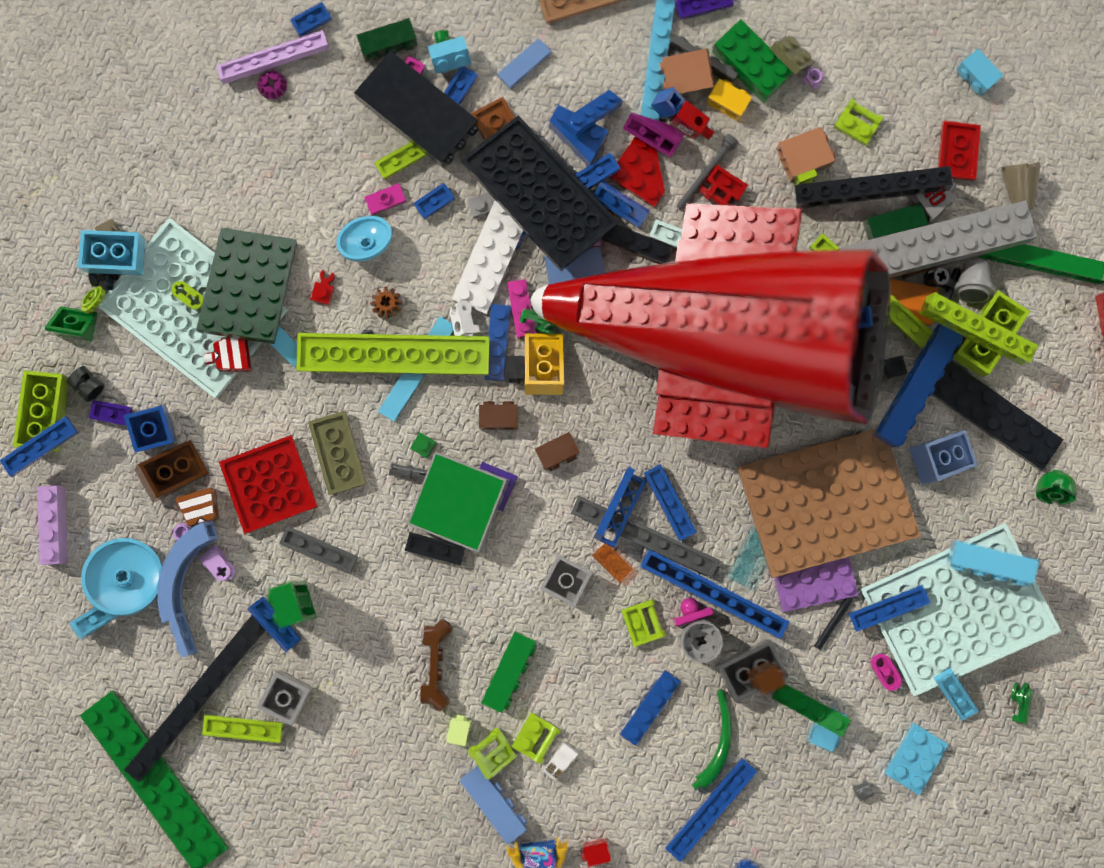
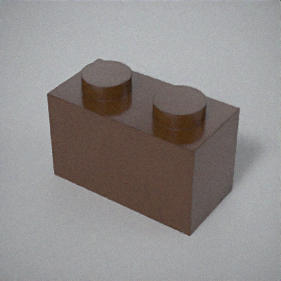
M493 401L483 402V405H479V429H518V404H514L513 401H503L502 405H495Z
M570 432L535 448V452L544 470L549 469L550 472L560 467L559 464L564 461L570 463L578 459L576 455L580 453Z

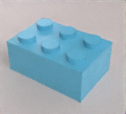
M81 230L78 268L85 273L143 275L146 238L139 232Z

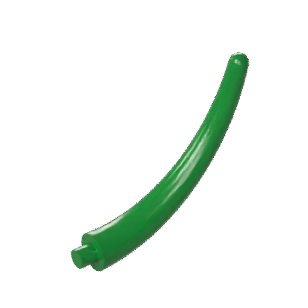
M722 689L717 690L721 710L719 744L708 766L695 776L697 781L691 784L695 791L701 787L705 790L716 779L729 753L732 724L728 701Z

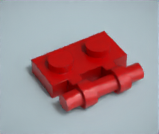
M716 165L706 180L711 185V188L707 189L702 186L699 193L704 195V198L708 201L712 200L718 205L734 206L729 203V200L733 199L738 202L748 184ZM717 189L726 195L724 199L715 194Z

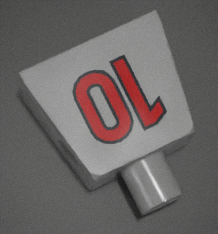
M953 180L950 191L907 196L913 205L922 204L928 223L954 199L951 192L957 186Z

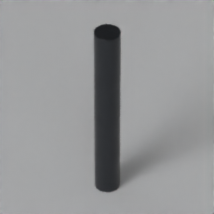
M847 598L843 600L815 643V648L818 650L822 649L852 601Z

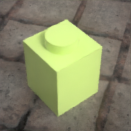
M456 714V717L452 716L446 740L447 743L466 746L471 720H467V716Z

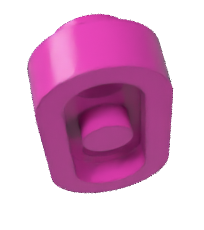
M875 654L870 660V666L879 682L887 690H897L901 686L902 679L892 661L885 654ZM878 660H882L883 662L881 667L877 666ZM888 677L893 678V682L891 684H888L887 682Z

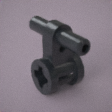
M945 268L928 271L924 275V283L926 286H940L946 289L944 297L951 300L961 270L954 268L950 278Z

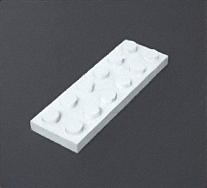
M496 200L493 203L452 298L456 302L465 300L471 305L472 309L486 315L489 312L523 233L519 225Z

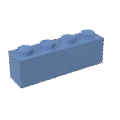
M478 765L460 778L461 784L507 845L527 830L525 824L528 822L521 813H516L513 809L515 808L514 803L509 797L507 799L501 793L503 789L497 781L494 783L492 779H485Z

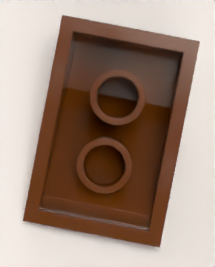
M191 440L139 463L135 468L136 474L153 503L209 474Z

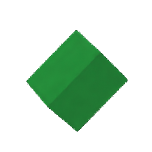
M60 306L45 326V331L57 336L92 341L98 315L97 312L86 314L80 309Z

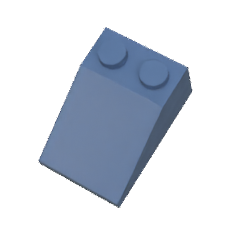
M961 430L909 448L922 485L945 479L978 466L966 430Z

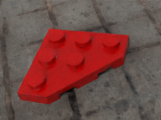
M634 137L617 162L621 170L610 176L609 179L652 208H655L665 193L657 149Z

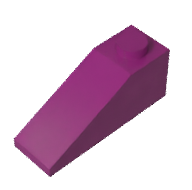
M631 112L623 127L625 131L670 158L685 135L669 124Z

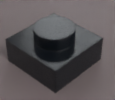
M903 355L884 359L887 379L908 374Z

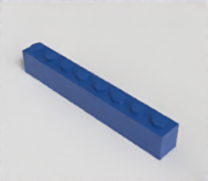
M937 323L933 333L873 434L874 437L892 448L904 444L907 439L906 434L908 430L912 429L916 423V416L926 406L925 401L927 397L933 394L935 383L944 375L945 371L943 369L946 364L952 361L955 348L961 345L963 341L962 335Z
M650 549L647 550L639 566L776 638L782 639L790 622Z

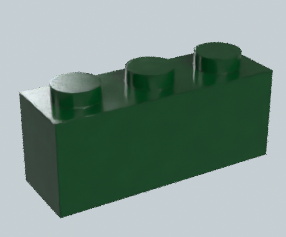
M410 18L356 35L365 62H375L379 58L386 56L390 50L397 54L399 51H409L418 46Z
M921 203L867 218L863 223L868 240L928 225Z

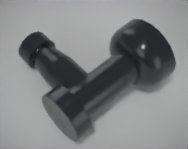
M88 273L92 287L98 286L101 281H106L107 290H113L114 280L119 279L118 274Z

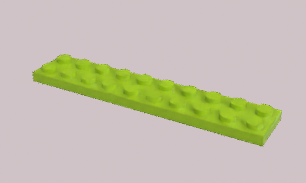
M298 333L296 371L489 375L490 337Z

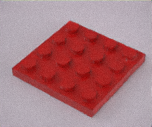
M293 435L219 462L244 534L318 507Z

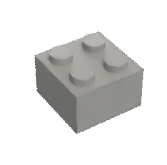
M558 554L540 589L575 607L593 572Z
M280 670L276 671L257 709L292 726L299 719L314 687Z

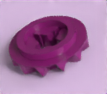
M273 69L272 71H265L264 74L259 75L257 82L258 91L266 99H278L286 92V78L281 72ZM269 79H271L273 82H276L274 84L275 90H273L271 86H267L269 85Z

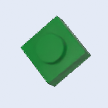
M419 432L410 449L428 458L436 441Z

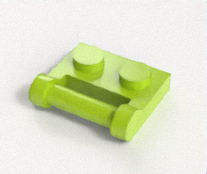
M851 98L833 128L866 146L882 121L883 116L874 114ZM852 109L873 121L872 126L850 114V110Z
M654 598L621 610L633 647L666 636V632L662 630L654 607ZM646 607L655 633L651 635L641 610Z
M531 712L511 747L542 765L546 752L556 735L560 734L561 729ZM544 728H547L550 731L536 754L532 749Z
M494 728L490 731L489 736L476 746L468 749L469 756L475 760L486 780L491 779L516 758L499 728ZM496 741L498 745L483 757L481 751Z

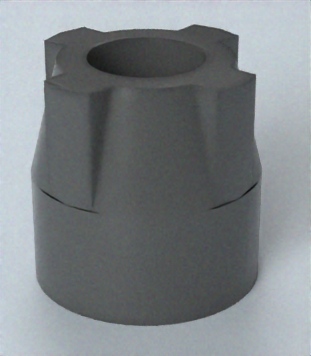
M868 781L853 787L859 801L874 796Z

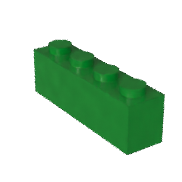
M514 631L481 704L500 713H503L504 709L508 711L512 703V699H510L512 691L517 692L521 683L518 681L521 673L525 675L529 666L526 661L529 655L533 657L538 647L534 645L536 640Z

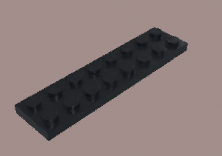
M952 361L946 364L943 369L945 371L944 375L935 383V390L932 396L1033 467L1043 471L1064 439Z

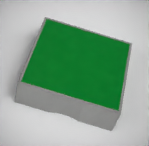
M435 451L407 524L480 553L484 549L492 528L494 515L501 505L510 480Z

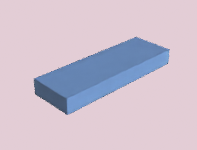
M538 38L501 70L497 76L511 89L551 54V50Z

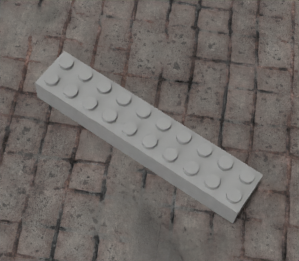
M1022 201L843 246L838 250H874L887 266L889 277L892 278L1027 244L1034 240L1037 235L1027 202Z

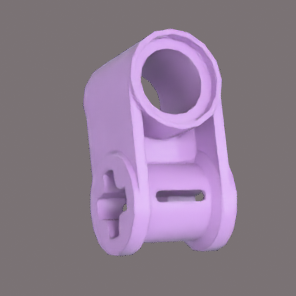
M214 544L199 557L202 564L209 569L217 580L229 581L234 578L236 574L234 566L217 545ZM223 568L227 569L225 571L226 575H222L224 573Z

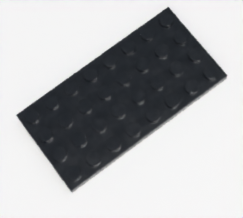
M519 115L461 159V163L560 271H563L619 224Z

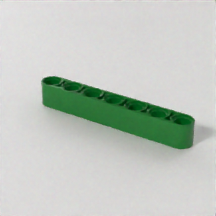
M1023 244L978 256L986 260L1093 284H1104L1103 261Z

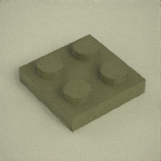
M790 35L775 42L770 47V50L795 75L808 69L815 62L811 54L803 50L799 46L798 41L790 37Z

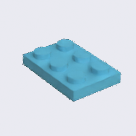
M912 723L884 774L920 795L949 744L917 724Z

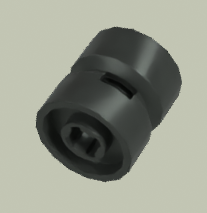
M86 366L77 368L67 379V384L74 391H78V395L86 402H90L98 397L105 387L101 380L93 377V373Z

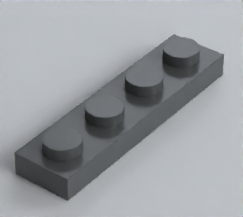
M675 34L670 40L669 48L679 54L702 49L699 46L691 45L687 39L682 36L678 37ZM711 55L713 75L733 84L738 75L735 69L729 65L722 64L717 57Z
M286 526L279 542L280 545L348 574L352 573L359 557L289 526Z

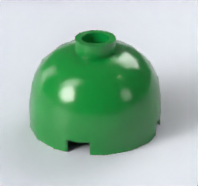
M1062 470L1047 472L1037 482L1036 497L1042 502L1052 504V501H1059V505H1065L1076 500V483L1070 475Z

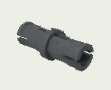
M391 463V469L389 470V475L406 477V480L417 479L424 481L427 470L414 468L413 465L404 466Z

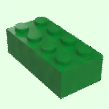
M742 19L714 43L712 53L724 65L733 67L738 73L737 78L763 104L793 74Z
M291 581L268 589L267 599L270 606L273 605L275 611L273 619L280 628L297 625L317 618L306 581Z

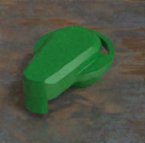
M523 308L519 320L521 323H526L527 319L537 321L538 330L549 334L555 333V329L552 327L558 326L547 322L538 316L534 310Z
M1016 682L1011 695V700L1018 702L1019 709L1018 715H1013L1012 721L1025 725L1028 724L1033 699V691L1030 689L1029 683H1024L1022 689H1020V683Z

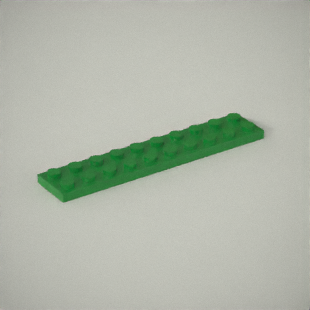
M114 690L80 714L82 720L190 868H204L229 848L163 757L157 761L141 782H137L124 771L149 738Z

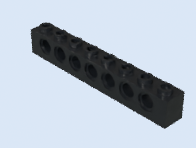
M951 166L795 185L796 209L950 191L953 185Z

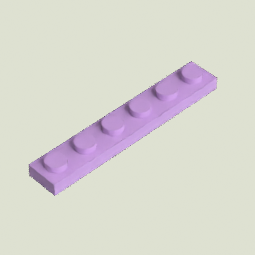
M322 30L219 64L217 69L222 83L226 84L329 50V46Z

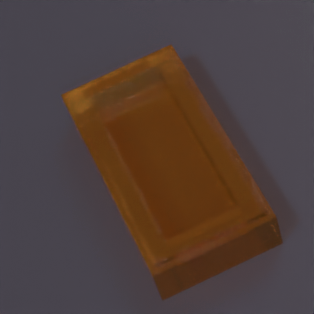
M603 544L592 555L619 583L633 570L606 544Z

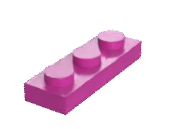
M526 279L507 282L517 339L525 337V334H536L533 320L527 319L526 323L519 321L523 308L531 309Z

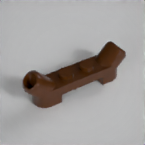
M441 619L434 626L424 625L423 645H429L431 649L429 684L423 683L421 685L420 703L431 704L437 712H441L450 703V699L438 687V681H442V669H439V661H443V649H440V643L453 632V627L445 619Z

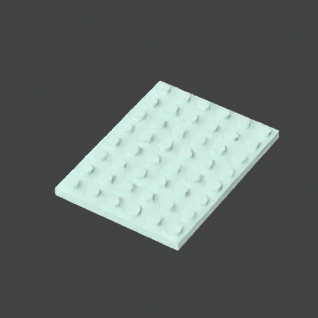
M168 218L145 246L143 275H121L114 284L113 290L107 292L98 307L217 399L238 372H220L216 368V363L206 365L204 354L214 352L213 343L228 337L198 333L196 328L201 310L195 311L176 298L171 291V287L175 282L183 281L204 296L215 253L172 219ZM178 287L179 293L186 296L187 292L183 288ZM191 296L190 300H192L194 304L199 305L200 301ZM283 306V309H282V314H281L280 320L282 319V317H283V316L286 314V312L288 311V309L285 308L284 306ZM248 340L250 357L262 342Z
M1006 523L964 541L965 543L1022 556ZM949 548L861 588V591L868 605H871L919 585L924 586L931 602L930 604L878 624L912 695L917 696L937 687L938 684L933 677L950 667L956 677H959L1061 632L1036 581H1034V584L1028 583L1026 587L1011 583L1012 579L1007 578V581H1001L991 578L992 574L989 573L986 574V577L971 573L972 569L966 568V572L952 569V564L947 563Z

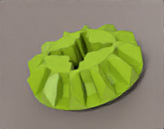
M101 286L91 289L81 302V310L86 314L93 312L102 303L106 291Z

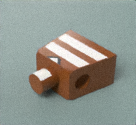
M210 487L175 498L189 527L219 519L215 488Z

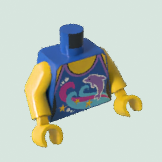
M556 838V840L519 844V847L518 843L515 842V848H509L506 845L507 854L511 857L516 868H561L566 858L568 838L563 843L559 842V838Z

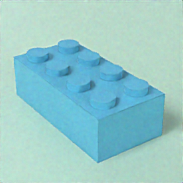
M952 540L947 563L952 564V569L966 572V568L972 569L971 573L986 577V574L989 573L992 574L991 578L1001 581H1007V578L1012 579L1011 583L1027 587L1028 583L1034 584L1039 560Z

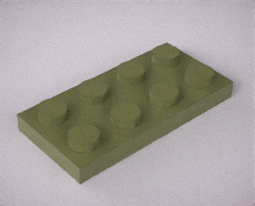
M346 411L308 421L328 495L367 485Z

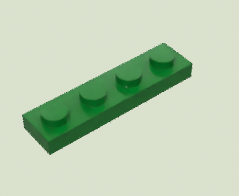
M787 684L776 689L772 697L775 701L840 737H844L852 719Z

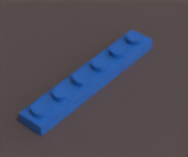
M741 757L665 846V849L681 862L758 771Z

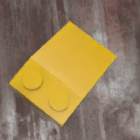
M525 334V395H563V334Z

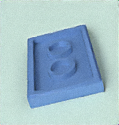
M600 247L588 249L563 271H560L548 257H545L549 284L605 273Z

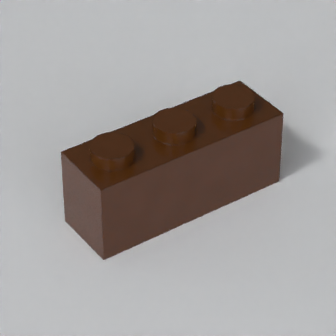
M765 662L746 671L754 690L762 695H766L786 685L784 681L786 675L783 669L772 663Z

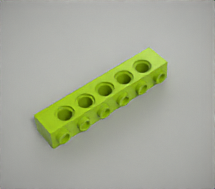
M937 293L928 295L919 311V314L1019 365L1031 363L1039 346Z

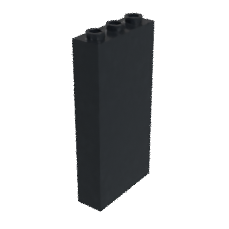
M391 50L354 92L356 99L442 168L446 164H451L458 150L461 151L465 147L467 139L470 136L473 137L479 129L478 120Z

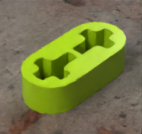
M177 281L172 285L171 291L176 298L195 311L201 310L204 299L203 295L183 281ZM178 287L183 288L187 292L186 296L179 293ZM191 296H193L195 299H198L200 301V304H194V302L190 300Z

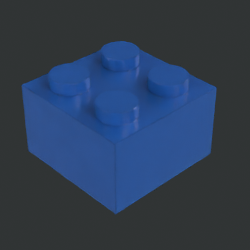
M166 404L124 415L135 453L177 441Z

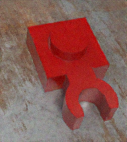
M321 270V283L315 282L310 300L329 306L334 287L330 286V283L335 280V274L331 272L330 278L326 279L324 278L325 271Z

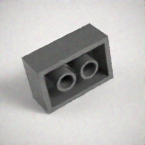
M766 639L716 664L733 701L738 702L757 692L754 690L746 671L765 662L772 663L781 667L786 677L789 676L771 640Z

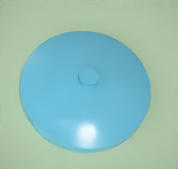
M130 538L113 539L98 546L86 559L81 573L82 588L89 602L99 611L112 616L133 615L146 609L157 598L162 565L157 554L145 543Z

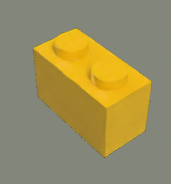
M719 79L706 104L739 122L752 97L749 96L747 91L733 87L731 82Z

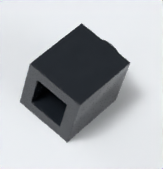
M505 356V381H509V384L513 385L520 384V381L525 379V357Z

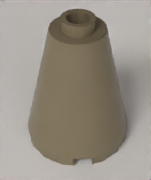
M1040 162L1001 167L1002 177L1011 204L1026 201L1029 210L1034 209L1041 167Z

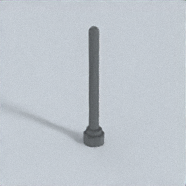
M727 134L722 140L721 149L677 203L679 210L685 207L725 154L732 149L734 150L739 144L734 136Z

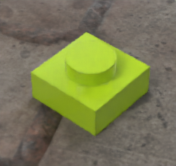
M815 169L797 175L794 180L795 185L814 183L813 181L817 177Z

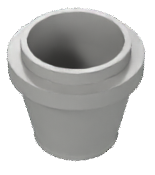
M977 259L966 261L963 264L959 281L955 285V295L968 303H982L994 296L995 287L991 280L990 264Z

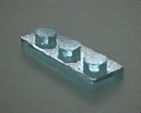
M751 526L726 577L742 586H745L762 551L755 526Z

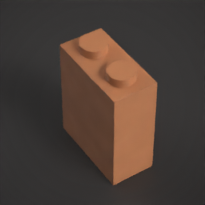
M706 48L662 58L663 62H660V69L662 74L665 73L666 81H663L664 90L674 87L682 94L715 87L709 49Z
M821 127L779 142L776 147L790 182L794 181L797 175L815 169L818 172L831 167L836 158L834 150L830 149L828 145V136Z

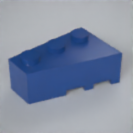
M558 104L549 120V128L588 167L594 163L608 136V130L594 124L575 137L561 126L563 120L574 112Z

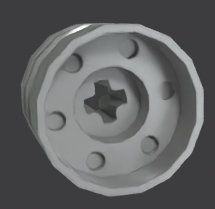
M698 619L689 622L682 630L680 637L681 646L686 656L692 661L707 663L716 659L720 654L723 646L722 635L712 622ZM704 635L706 642H702L699 645L696 638Z

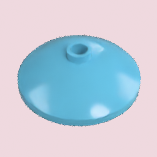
M377 216L357 218L345 225L339 232L336 241L338 251L344 258L351 261L360 262L374 259L382 254L390 245L392 229L386 220Z

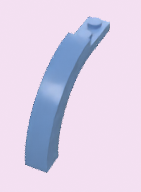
M213 521L202 522L194 526L178 539L168 553L159 577V614L162 623H170V630L174 635L177 644L176 648L181 658L198 653L183 609V581L194 557L204 547L219 540Z

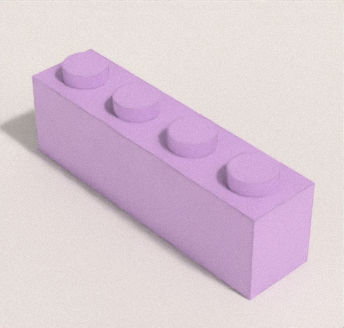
M57 485L37 487L40 565L68 564L65 487Z

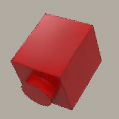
M606 838L583 843L584 849L580 850L583 862H587L588 867L611 862Z

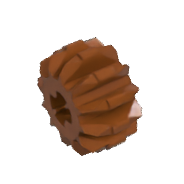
M384 287V292L377 289L376 291L379 295L373 294L371 296L376 301L370 302V305L374 307L373 313H378L379 318H382L385 314V318L388 320L390 318L389 314H392L393 317L397 316L394 312L395 310L401 312L402 309L398 305H402L403 301L399 299L401 297L400 293L395 294L394 288L388 292V288ZM387 300L390 305L386 307L383 301Z

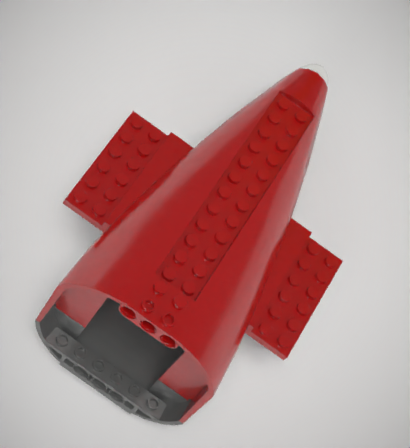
M686 204L681 240H678L675 262L618 270L545 285L533 293L531 305L538 316L547 322L626 357L659 369L656 389L658 401L653 434L769 448L775 406L833 420L867 424L870 421L881 388L890 323L891 292L888 268L874 250L797 251L803 212L801 209ZM870 306L873 326L857 329L860 307Z

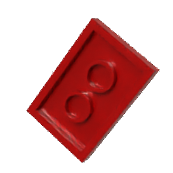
M943 121L937 168L951 166L952 179L975 181L981 125Z

